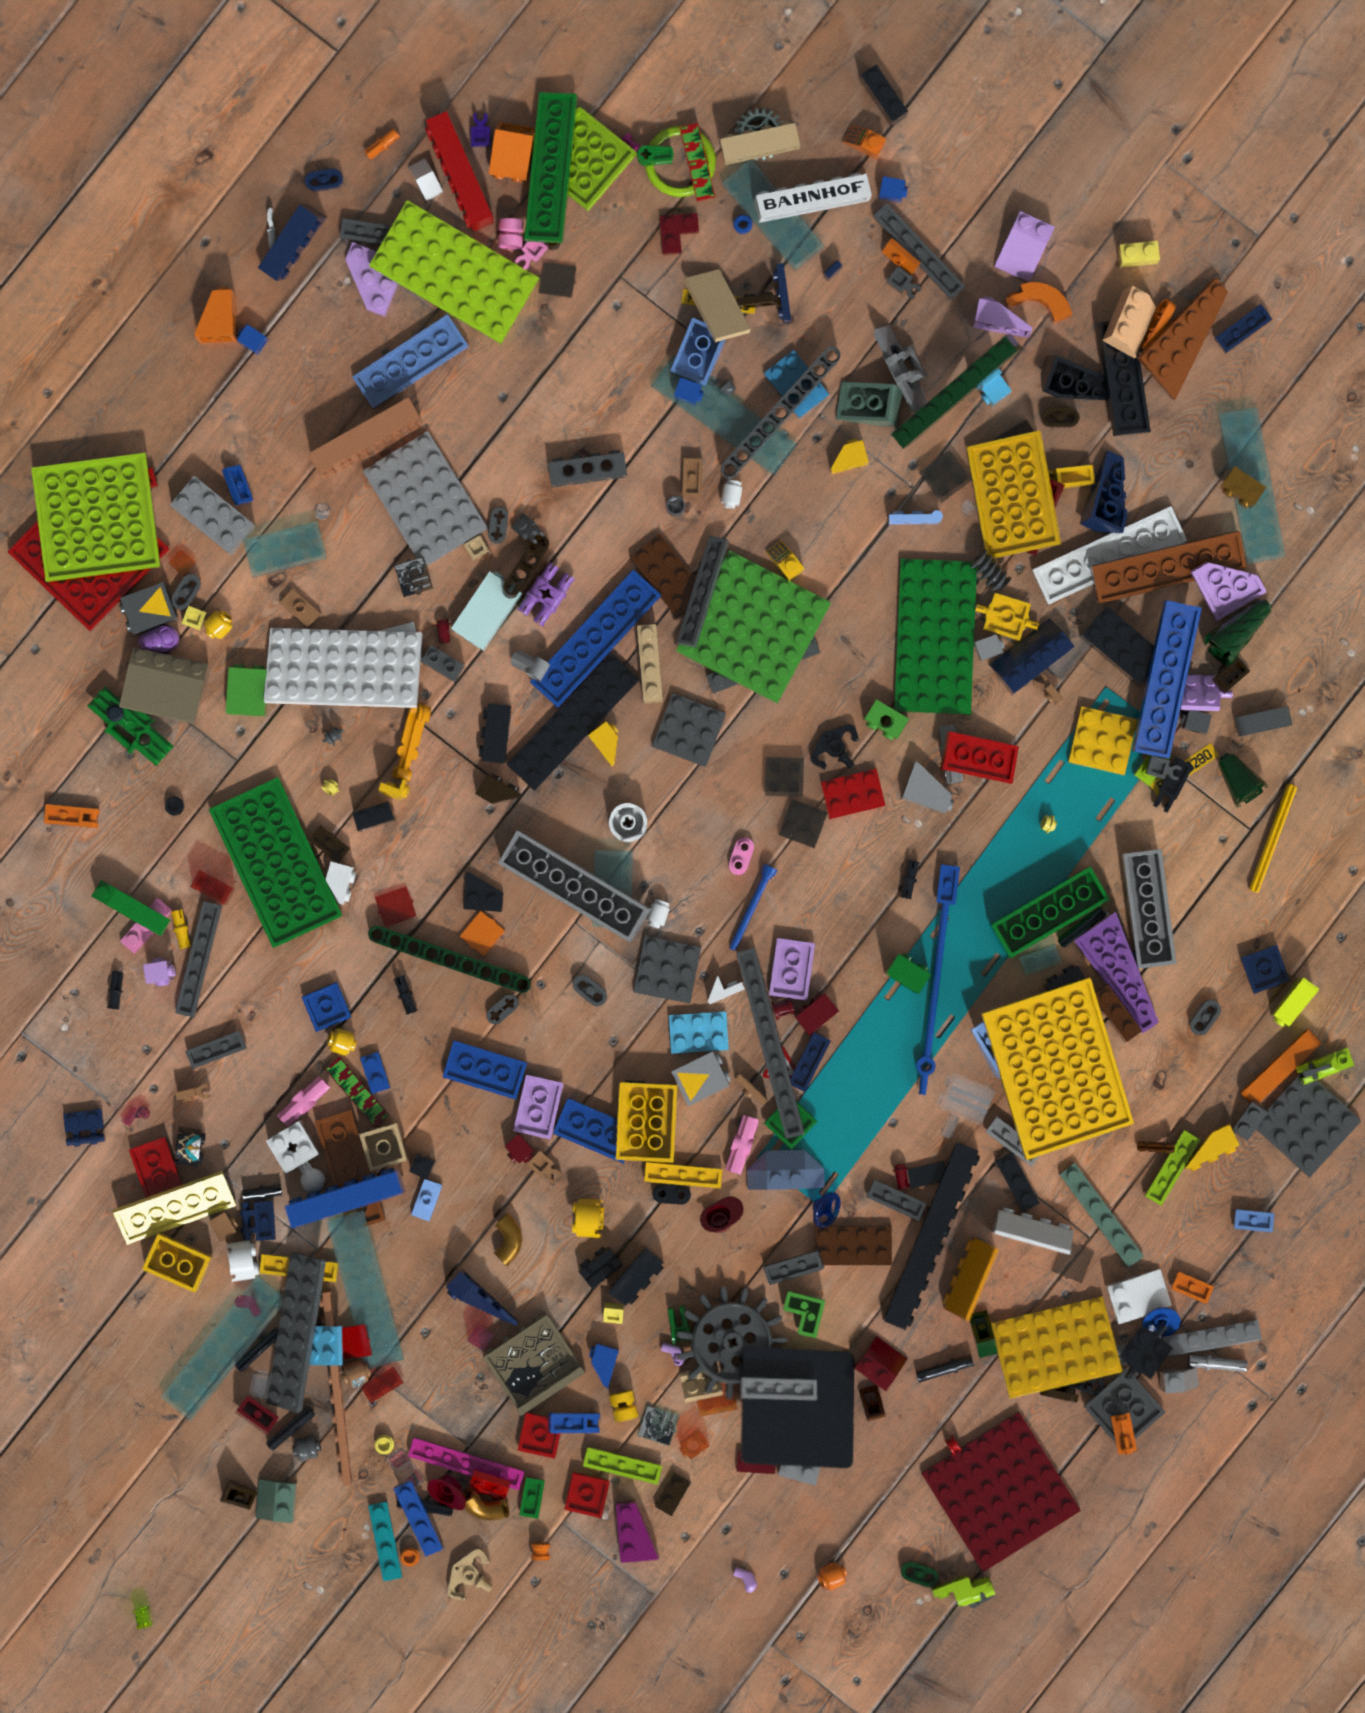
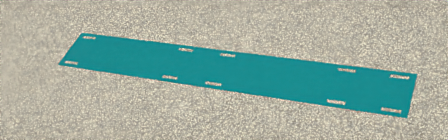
M1107 687L1104 688L1090 707L1097 710L1106 698L1110 703L1104 709L1105 712L1135 718L1138 723L1140 711ZM1075 728L958 885L956 904H949L948 917L950 919L947 921L931 1051L932 1059L1008 958L989 924L1066 880L1139 781L1133 774L1144 759L1141 758L1143 753L1132 751L1134 737L1125 775L1068 763ZM1059 760L1063 761L1064 765L1050 784L1046 783L1045 779ZM1110 798L1116 800L1100 822L1095 819ZM1045 815H1053L1054 820L1057 821L1054 831L1049 833L1040 829L1041 821ZM941 910L907 954L913 958L912 962L918 965L921 963L929 968L928 973L931 976L921 992L916 994L905 986L900 985L888 1001L884 997L896 982L890 978L798 1102L818 1122L792 1150H805L824 1168V1184L834 1171L839 1174L823 1196L819 1194L822 1188L798 1189L822 1208L921 1076L916 1069V1063L919 1058L923 1057L938 939V935L935 939L931 938L930 935L940 922ZM995 953L1001 955L985 977L981 975V972ZM949 1015H953L955 1017L940 1039L937 1038L935 1034ZM924 1062L922 1068L925 1070L929 1064ZM774 1134L756 1159L765 1151H771L780 1138ZM785 1143L779 1148V1150H791Z

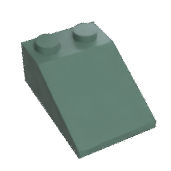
M842 382L836 419L875 426L897 427L902 391L894 384Z

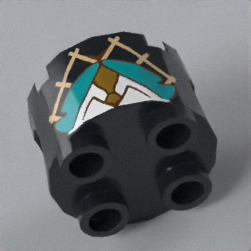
M179 1126L178 1131L182 1132V1134L177 1135L175 1156L178 1160H174V1165L198 1167V1164H202L203 1152H200V1147L205 1144L206 1133H202V1129H189Z

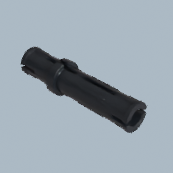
M969 1354L968 1356L955 1360L952 1358L949 1362L915 1372L919 1383L949 1373L954 1372L956 1374L959 1370L974 1366L971 1354Z

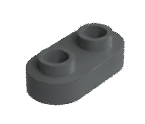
M186 575L173 593L171 603L176 609H187L199 592L201 581L196 575ZM191 581L195 582V586L193 588H190L188 586L189 582ZM181 597L185 598V602L183 604H179L178 602L179 598Z
M579 975L574 979V990L594 1006H601L606 1002V991L588 976ZM580 981L586 982L585 988L579 987ZM595 993L601 994L600 1000L594 999Z
M1208 1000L1204 1002L1192 1018L1190 1029L1194 1034H1206L1221 1012V1007L1216 1001ZM1209 1006H1212L1214 1009L1211 1014L1207 1012ZM1197 1022L1202 1023L1203 1026L1201 1029L1196 1028Z

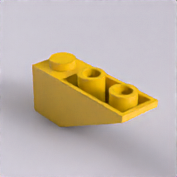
M1230 1124L1211 1131L1184 1168L1194 1171L1201 1168V1163L1208 1161V1163H1212L1218 1160V1155L1223 1153L1229 1155L1237 1151L1235 1147L1240 1145Z

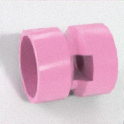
M515 218L499 219V231L502 233L498 236L499 248L522 249L523 237L520 233L523 231V220Z

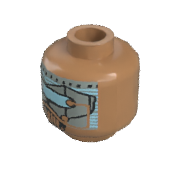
M361 1360L344 1365V1373H341L344 1384H349L351 1388L366 1384L368 1377L371 1376L366 1362L362 1363Z

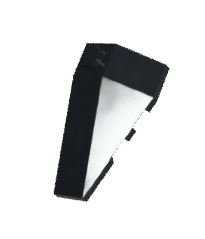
M1057 355L1046 356L1040 374L1042 392L1063 399L1108 400L1104 375Z

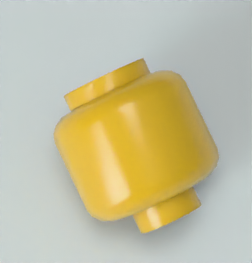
M223 610L214 611L204 622L205 633L212 639L215 637L218 639L224 638L233 627L231 616Z
M341 1028L331 1031L327 1039L330 1051L344 1056L348 1055L350 1051H354L357 1040H354L353 1032Z

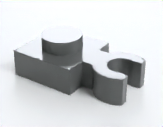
M899 266L886 280L900 294L904 290L907 291V296L910 299L915 298L911 293L912 289L921 291L919 285L910 283L913 277Z
M522 514L511 527L525 540L529 538L534 544L538 543L535 540L537 534L544 536V533L537 528L538 525L525 514Z
M1150 755L1145 774L1165 779L1167 774L1170 779L1178 780L1179 777L1174 776L1173 771L1175 769L1181 770L1182 768L1177 765L1169 766V760Z

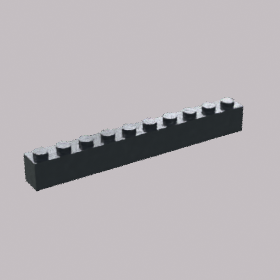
M958 1142L955 1143L946 1165V1171L942 1176L941 1182H939L883 1321L906 1330L907 1326H911L914 1316H912L914 1308L918 1309L921 1298H919L920 1293L926 1290L929 1283L926 1280L929 1273H933L936 1266L934 1259L936 1255L940 1256L944 1245L941 1244L943 1237L947 1238L951 1227L948 1226L950 1220H954L957 1215L958 1201L962 1202L966 1193L963 1191L964 1186L969 1184L972 1179L971 1169L973 1166H977L979 1162V1151Z

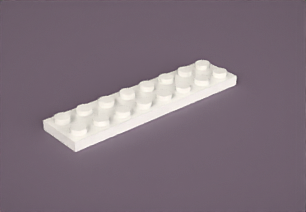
M1170 506L1125 527L1123 533H1111L1033 569L1032 572L1047 605L1093 585L1091 565L1187 542V539Z

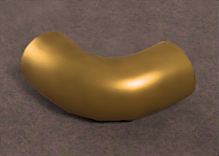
M509 1212L494 1225L502 1233L504 1239L503 1244L494 1254L506 1267L517 1257L523 1242L521 1228Z
M468 1488L461 1492L466 1501L464 1509L478 1519L494 1521L508 1518L510 1515L509 1505L505 1499L485 1501L478 1496L473 1488Z

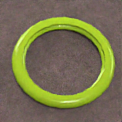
M672 126L660 131L653 137L648 146H659L665 139L681 135L679 127L682 126ZM701 133L712 179L716 167L715 151L708 138ZM645 152L644 159H648L647 152ZM654 165L645 166L648 179L662 193L674 197H686L695 194L693 185L682 188L672 187L659 178Z

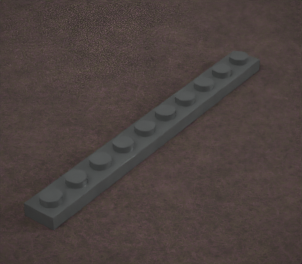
M752 948L737 952L738 962L785 1137L788 1139L805 1134L756 950Z

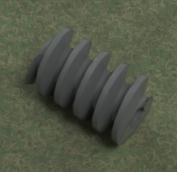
M984 550L975 557L970 568H978L975 572L976 575L983 573L980 579H988L985 585H993L990 589L991 592L996 589L1001 590L1012 578L1006 577L1007 572L1002 571L1001 565L996 566L997 561L992 560V555L987 554V550Z

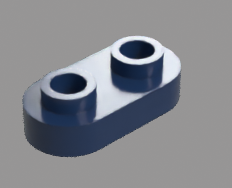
M337 169L313 171L306 175L305 184L313 192L337 189L343 184V176ZM332 177H337L335 183L330 181ZM313 180L319 181L317 185H312Z

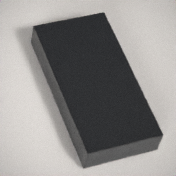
M941 1161L908 1169L907 1174L911 1189L941 1182L942 1176L946 1171L945 1162Z

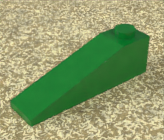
M100 880L91 896L159 936H162L170 922V919L102 880Z

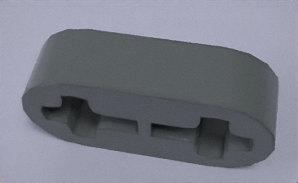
M501 507L495 508L490 518L488 537L494 544H501L506 538L508 513ZM501 511L505 518H502L500 524H497L498 520L494 516ZM499 527V533L502 537L495 540L492 533H496V528Z
M514 995L504 996L489 1009L487 1020L494 1025L501 1023L517 1009L518 999ZM507 998L509 1000L514 999L513 1008L508 1007L505 1010L502 1008L506 1005L505 1000ZM501 1009L503 1012L499 1015L500 1019L492 1021L491 1012H498Z

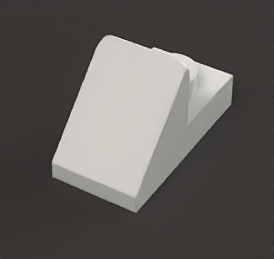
M717 976L708 1003H714L744 990L742 982L733 981L726 984L727 989H724Z

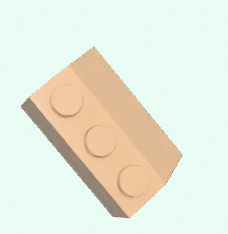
M1134 286L1123 290L1102 341L1136 358L1156 310V306L1149 294Z

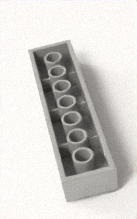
M522 830L516 831L498 862L501 866L628 942L634 940L652 909Z

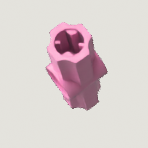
M318 1076L310 1085L291 1099L292 1102L279 1112L277 1116L289 1127L302 1114L308 1112L317 1103L316 1101L331 1087L321 1076Z
M743 1115L738 1133L735 1134L730 1149L732 1151L725 1170L741 1175L746 1158L749 1156L754 1142L753 1137L758 1126V1119Z

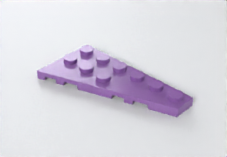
M1115 912L1079 936L1074 942L1103 981L1111 987L1141 1028L1143 1034L1159 1023Z

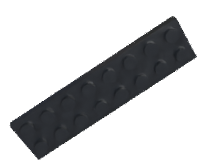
M611 654L506 765L535 791L640 679Z

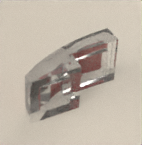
M403 1448L398 1449L386 1459L403 1482L412 1479L415 1487H418L426 1481L423 1474L411 1458L408 1457Z

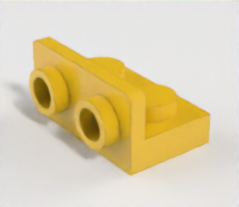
M403 779L399 789L396 784L386 781V784H380L378 790L380 794L402 801L403 798L408 797L410 787L408 781Z

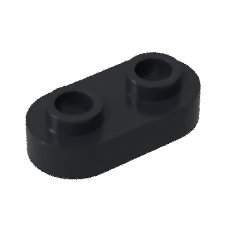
M658 1184L654 1187L652 1195L658 1203L683 1205L690 1200L691 1192L684 1185ZM660 1190H664L666 1192V1195L664 1197H660L658 1195V1192ZM680 1191L685 1193V1197L682 1199L677 1196Z

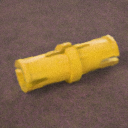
M183 909L172 911L171 915L175 928L173 932L176 933L179 949L191 947L187 932L189 928L185 923Z

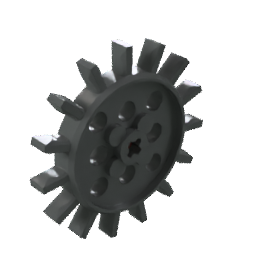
M726 1287L719 1288L721 1304L712 1306L704 1294L699 1296L700 1303L706 1311L698 1317L693 1312L685 1310L683 1315L695 1323L692 1333L679 1331L676 1332L675 1336L681 1339H689L691 1346L690 1351L681 1352L677 1355V1359L685 1360L693 1357L697 1365L694 1370L689 1372L687 1379H694L699 1373L703 1372L709 1377L704 1393L710 1394L717 1381L726 1385L725 1398L730 1400L733 1396V1384L740 1383L742 1378L744 1349L747 1347L772 1348V1344L786 1343L787 1338H772L769 1327L777 1324L782 1318L781 1316H775L765 1321L760 1311L768 1302L766 1298L760 1300L756 1307L752 1308L745 1304L748 1296L747 1288H742L739 1293L738 1302H729ZM742 1314H746L749 1318L746 1325L740 1322ZM723 1319L730 1321V1328L728 1330L723 1329L721 1326ZM705 1324H709L712 1327V1332L709 1335L703 1331ZM746 1333H751L754 1337L751 1344L745 1341ZM733 1339L735 1346L729 1347L730 1343L728 1340ZM711 1342L717 1346V1351L714 1354L708 1350V1345ZM734 1356L740 1359L739 1367H734L731 1363ZM716 1361L722 1364L720 1372H716L713 1369V1364Z

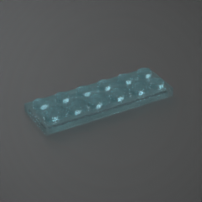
M749 160L722 182L723 187L794 271L798 270L824 248L822 242L799 215L758 222L754 205L755 196L762 191H769L770 193L776 192L777 189L753 160Z

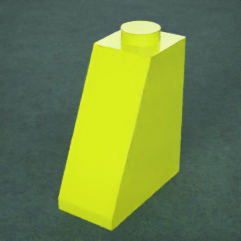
M1297 978L1271 1016L1275 1018L1273 1021L1281 1027L1284 1025L1290 1027L1318 992L1319 988L1305 978Z

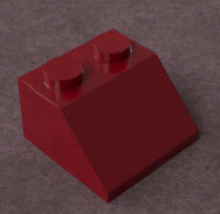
M876 1336L857 1361L854 1369L886 1392L898 1376L907 1358Z

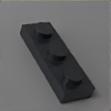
M1013 1152L995 1161L1022 1212L1040 1204Z

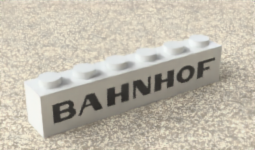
M854 173L847 178L838 176L827 182L818 180L811 185L798 184L791 189L782 187L777 189L776 192L762 191L755 196L754 205L758 222L760 223L867 202L872 194L867 174Z

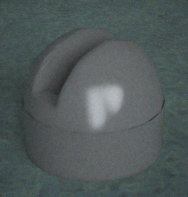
M728 379L718 390L722 394L730 396L735 391V385Z

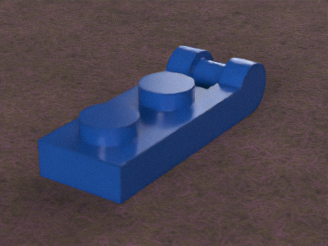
M549 1413L548 1433H600V1427L598 1426L600 1413ZM587 1420H590V1426H587Z

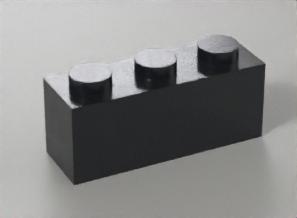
M874 65L860 75V82L891 127L907 117V108L877 65Z
M488 703V708L484 707L483 719H486V726H482L481 738H484L483 746L480 745L479 757H482V762L506 763L511 706Z

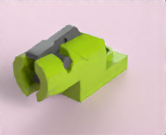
M1344 1048L1297 1066L1296 1071L1297 1073H1303L1304 1077L1299 1078V1080L1305 1085L1352 1067L1354 1063L1349 1049Z
M964 1575L931 1588L934 1597H939V1599L950 1596V1592L953 1591L958 1606L968 1605L972 1609L993 1598L995 1595L989 1576L975 1579L970 1583L968 1575Z

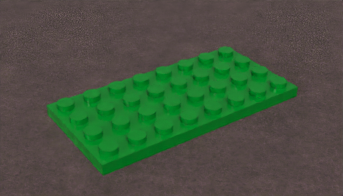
M900 559L895 711L971 715L977 579L975 574L977 567L970 568L973 562Z
M279 777L209 809L273 949L343 916Z

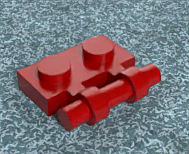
M474 1470L469 1488H473L479 1495L482 1493L491 1496V1499L497 1500V1498L506 1499L511 1481Z

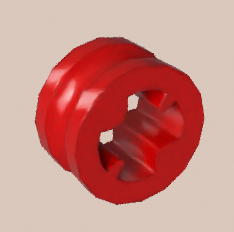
M952 1435L949 1440L945 1439L944 1441L954 1455L955 1451H961V1448Z

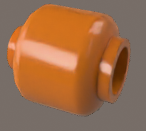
M831 1562L819 1569L817 1578L823 1589L826 1588L832 1591L845 1584L847 1571L843 1565L840 1566L836 1562Z

